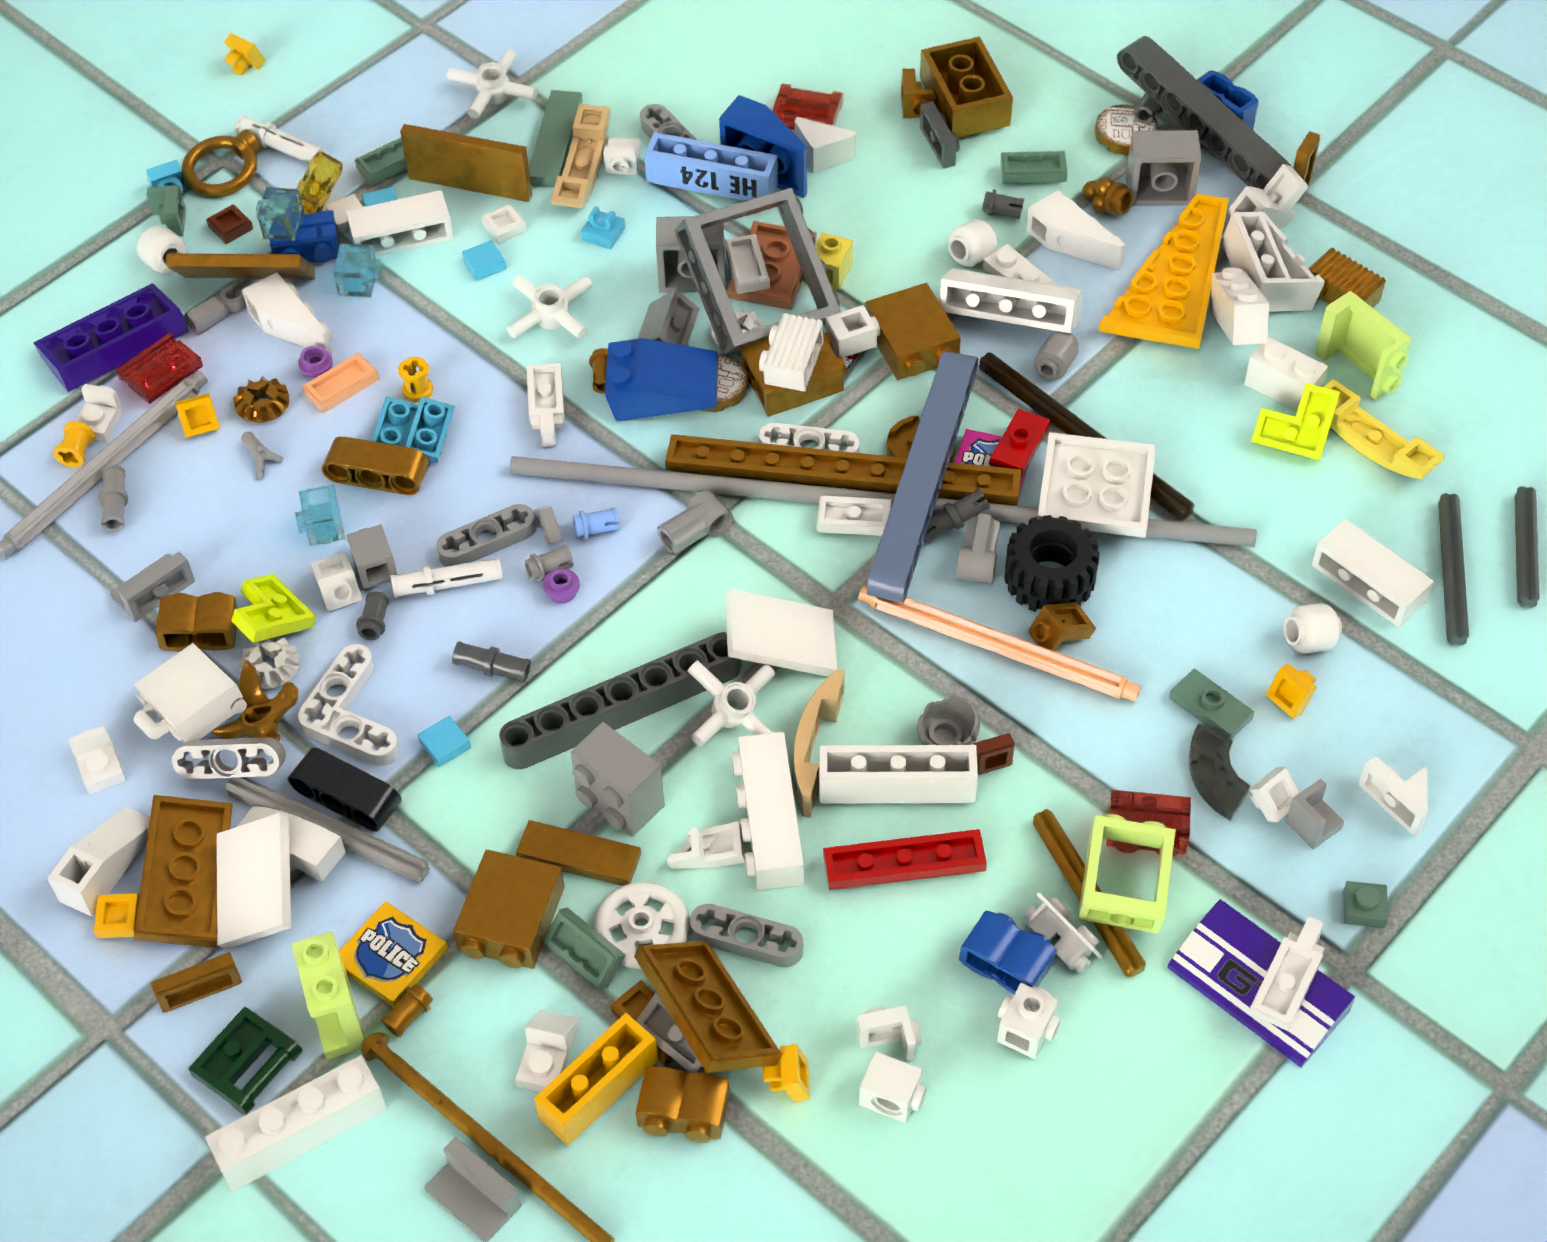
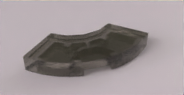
M1199 723L1194 731L1189 749L1188 762L1190 774L1196 789L1206 803L1220 815L1231 821L1247 796L1250 785L1239 778L1231 766L1229 753L1233 740Z

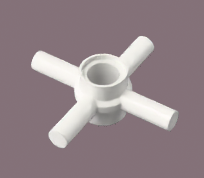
M506 50L498 63H485L477 69V74L449 68L447 73L448 80L476 86L479 94L468 110V115L471 118L478 119L486 105L503 103L507 99L508 94L530 100L536 99L537 88L509 82L506 73L516 59L514 51Z
M522 275L514 278L513 286L533 302L531 312L507 327V331L512 338H517L537 323L545 329H557L563 326L578 339H583L587 335L588 329L568 313V303L592 287V282L587 276H583L564 290L553 284H546L537 288Z
M698 660L687 670L714 697L711 709L712 716L691 735L692 741L697 746L702 747L721 727L735 728L742 724L753 735L773 733L753 714L756 702L755 694L775 676L774 670L769 665H763L745 684L733 682L727 686H724ZM727 700L736 703L739 710L732 708Z

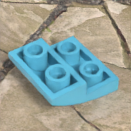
M386 396L371 441L414 448L428 456L430 463H438L455 406L424 397L420 398L419 405Z

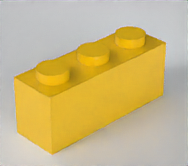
M627 1013L622 1015L534 1097L538 1119L565 1145L569 1146L644 1075L646 1067H652L658 1062L656 1038Z

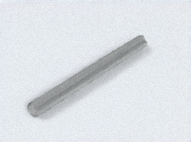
M246 777L230 778L226 783L225 788L228 795L251 806L283 811L317 824L341 836L346 850L415 882H422L429 872L430 867L426 860Z

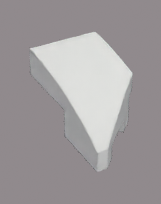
M737 821L701 829L700 831L693 826L687 833L689 838L676 854L671 852L667 857V863L671 869H704L746 863L741 825Z

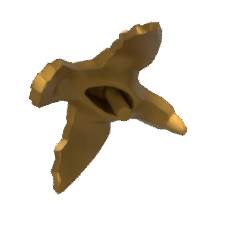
M245 661L240 674L238 688L243 696L242 699L247 703V707L238 719L213 729L211 733L222 739H235L240 736L249 735L251 738L269 737L280 741L281 735L277 733L278 722L296 704L298 700L297 687L292 682H286L278 695L269 700L260 686L261 678L257 674L255 666L250 661Z

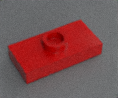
M1018 408L990 457V465L993 467L1021 469V477H1023L1050 428L1051 420Z

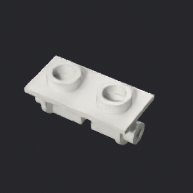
M1039 892L1037 896L1044 903L1039 908L1033 905L1024 913V917L1027 919L1026 925L1034 932L1044 935L1049 941L1057 934L1060 935L1061 939L1053 947L1057 950L1056 954L1067 964L1070 970L1076 969L1081 973L1087 969L1091 963L1088 957L1092 953L1101 960L1103 956L1094 948L1100 941L1083 924L1076 930L1067 920L1072 913L1055 896L1048 901Z

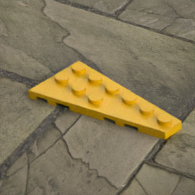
M1196 194L1179 216L1174 228L1163 237L1157 250L1154 249L1130 281V286L1123 296H1119L1115 301L1114 307L1108 316L1105 315L1100 321L1098 332L1196 349L1200 348L1211 292L1212 273L1215 272L1229 202L1228 198Z

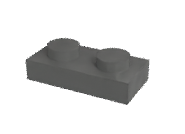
M933 101L921 104V131L943 169L955 166L956 152L960 148L957 135L951 133L944 113L938 111Z

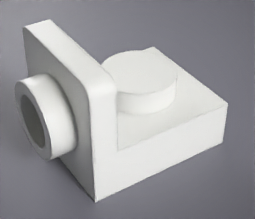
M609 138L608 146L604 147L603 152L605 174L637 175L641 151L640 139Z
M84 384L81 392L85 404L75 421L90 426L95 433V441L107 443L123 414L119 398L114 389L106 386Z
M345 552L310 563L328 611L362 600L353 568Z
M102 726L86 730L68 739L89 795L126 781L106 727Z

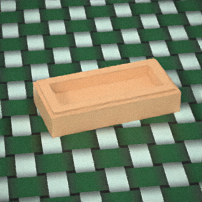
M357 353L302 386L304 395L322 413H325L380 379L378 371Z

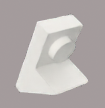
M1377 756L1373 757L1365 763L1358 785L1408 832L1416 837L1420 834L1428 815L1427 767L1422 768L1404 782L1393 767L1383 763Z
M541 1009L533 1016L524 1029L527 1045L515 1078L517 1087L541 1092L566 1068L580 1024V1018Z

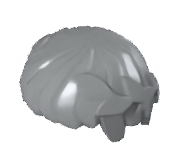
M952 695L949 699L945 698L942 701H932L927 704L923 714L918 719L917 733L920 742L923 745H973L977 740L980 730V714L974 704L970 703L966 698H960L958 695Z

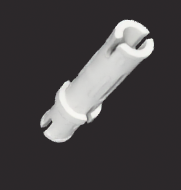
M246 115L240 116L236 122L235 131H237V134L245 129L256 137L263 148L271 147L315 167H319L325 159L326 152L323 147L284 133L271 123L267 122L264 124Z
M499 557L430 569V566H424L422 571L390 575L394 598L427 592V595H433L435 590L503 580Z

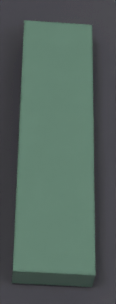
M551 90L529 166L531 185L555 187L557 177L562 176L573 138V123L579 104H582L583 101L582 92Z

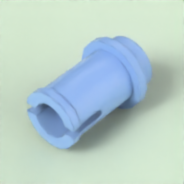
M616 508L586 514L583 510L579 511V515L573 516V527L576 537L583 536L584 539H588L590 534L613 530L619 531L620 525L616 522L619 521Z

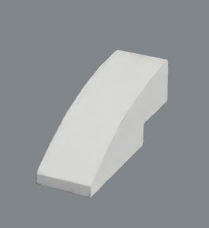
M253 806L236 826L238 827L278 812L289 816L290 871L293 873L298 869L320 882H323L346 853L341 836L303 818L267 807Z

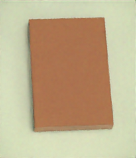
M753 221L748 235L756 234L770 279V289L737 294L732 277L727 289V295L730 299L792 310L804 274L785 226ZM813 232L814 237H815V244H816V241H817V232Z

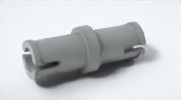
M109 465L102 471L103 489L99 492V503L102 506L101 526L106 531L117 532L122 530L125 525L124 507L128 503V494L125 491L124 483L126 474L123 467Z

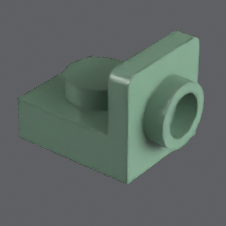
M179 185L147 188L146 194L153 214L159 215L161 223L166 224L168 229L178 236H183L186 206Z

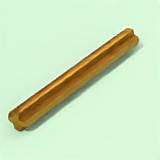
M1045 809L1033 816V826L1080 901L1085 864L1053 812ZM1096 883L1095 891L1102 892ZM1093 922L1125 976L1130 978L1142 973L1145 961L1125 928Z

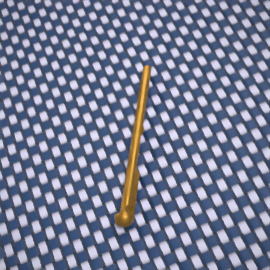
M375 1032L369 1034L363 1040L361 1053L367 1062L377 1058L384 1063L393 1074L590 1242L615 1241L609 1233L398 1054L390 1050L387 1046L389 1042L388 1035Z

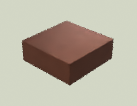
M234 204L206 219L208 227L225 244L253 230L251 220Z
M1010 733L973 744L976 745L977 770L979 775L1011 766L1015 743Z

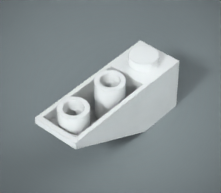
M1059 190L1029 207L1026 231L1047 249L1116 270L1122 268L1125 244L1121 239L1109 232L1097 219L1088 215L1072 199L1067 198Z
M276 272L242 289L248 313L264 333L303 348L321 346L332 355L329 340L332 339V334L324 321H317L312 307L307 301L302 303L296 288L291 282L286 283Z
M126 806L73 844L47 878L59 902L93 917L96 913L98 895H109L147 842L150 816Z

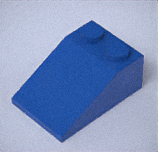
M738 95L719 117L720 144L778 155L777 188L781 190L792 188L795 195L805 198L807 195V146L767 105Z
M644 338L608 343L605 397L616 422L717 408V351Z

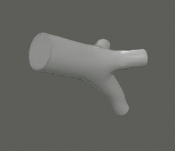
M245 432L241 436L242 443L254 458L257 469L256 479H263L264 462L266 460L283 462L282 456L268 450L252 432Z

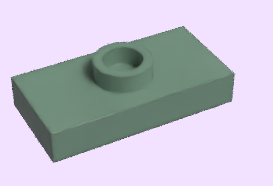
M401 138L354 159L356 168L371 185L377 184L407 169Z
M1065 151L1001 153L1002 183L1067 182L1068 173Z
M1195 668L1170 691L1169 698L1229 742L1254 716L1255 711Z
M568 907L559 909L542 941L599 990L608 988L626 956Z

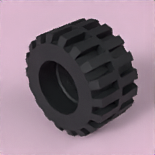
M1044 515L1042 520H1038L1036 517L1029 519L1028 525L1022 523L1017 527L1016 533L1011 534L1009 544H1007L1004 575L1005 584H1008L1007 590L1010 595H1016V601L1020 605L1026 603L1029 605L1028 609L1034 612L1049 604L1077 602L1081 607V602H1087L1091 597V591H1094L1100 556L1097 540L1092 539V533L1088 528L1082 530L1081 523L1075 520L1072 523L1068 522L1067 517L1059 516V519H1053L1052 515ZM1044 561H1053L1060 563L1065 567L1049 568L1039 563Z

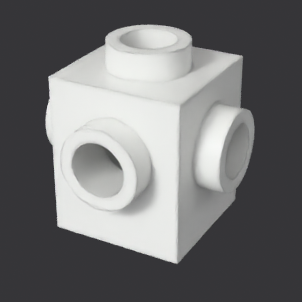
M1020 983L1015 995L1007 994L999 1009L998 1017L1002 1019L999 1024L997 1042L1036 1059L1045 1039L1053 1041L1061 1024L1062 1018L1056 1016L1059 1000L1053 998L1043 988L1029 987Z

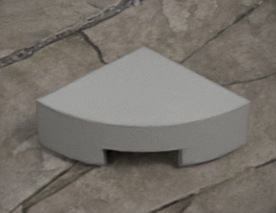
M552 506L535 509L534 515L538 526L543 528L544 539L549 544L562 541Z

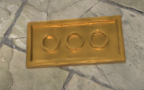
M404 124L400 130L409 179L526 202L530 201L533 194L527 148L525 146Z
M169 253V255H166V267L184 278L264 279L277 272L282 279H315V267L299 254Z
M153 795L134 940L216 948L217 833L230 829L233 803Z
M708 941L638 946L634 958L706 1073L778 1065L782 1053Z

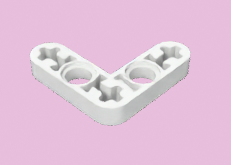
M352 644L345 647L338 654L300 707L298 712L300 727L306 736L373 765H388L397 759L400 752L397 736L394 731L347 711L374 671V661L369 648L361 644ZM360 659L363 660V663H362V664H361V663H357V662H358ZM350 662L355 663L352 668L350 667ZM334 685H343L347 688L342 695L337 697L326 694L328 689ZM321 713L323 716V720L317 719L321 715ZM313 718L316 720H314L313 723H310L309 719ZM352 726L359 729L358 734L351 739H343L338 736L339 732L345 727ZM385 742L388 743L387 748L380 747L378 751H376L374 748V744L377 746H382Z

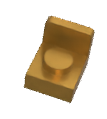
M915 68L902 69L901 102L903 118H920L921 104L933 101L935 104V90H922L921 81H916Z
M1077 602L1049 604L1042 607L1029 628V634L1037 645L1056 652L1062 641L1090 639L1096 627Z

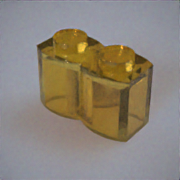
M322 151L315 154L288 203L286 217L322 212L342 173V162Z

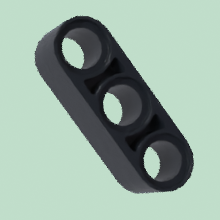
M312 747L287 777L289 784L299 794L373 832H378L402 802L400 794L391 785L319 748Z

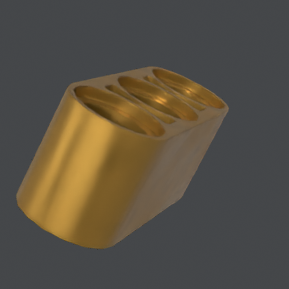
M340 436L333 440L321 471L325 477L336 483L403 495H414L421 487L430 460L423 452L414 448Z

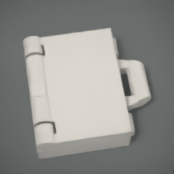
M194 643L133 684L139 693L137 698L145 706L135 714L134 722L151 739H158L170 731L178 741L181 740L183 743L199 740L234 714L245 711L247 703L242 699L243 696L236 683ZM156 715L161 721L156 723L152 717Z

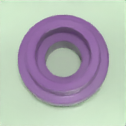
M310 346L301 352L298 365L303 375L315 378L333 367V360L331 354L325 348Z
M569 569L553 570L543 580L545 594L556 603L570 602L575 598L580 588L578 576Z

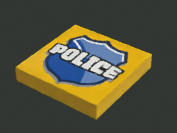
M385 901L339 952L347 975L394 1007L405 995L404 989L406 987L412 988L414 984H417L448 950L447 943Z

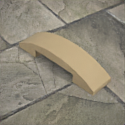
M579 104L572 127L573 140L562 176L557 177L551 197V205L583 208L588 202L603 158L611 113L610 107Z
M837 669L818 687L807 703L797 728L794 745V784L798 805L802 815L805 817H811L819 788V764L810 763L821 720L837 722L845 692L844 670Z

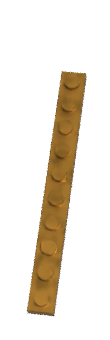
M671 434L665 466L666 470L896 493L907 458ZM949 462L938 498L960 500L979 488L984 496L975 502L987 499L988 503L1017 506L1021 469Z

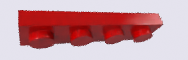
M980 829L823 848L829 890L986 871L987 867Z

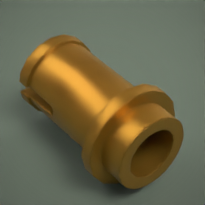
M606 348L596 349L589 358V365L593 368L592 388L600 394H605L608 349Z
M414 984L412 988L406 987L403 998L380 1020L398 1038L403 1035L404 1031L423 1011L428 1012L431 1009L429 1004L433 1001V998L418 984Z

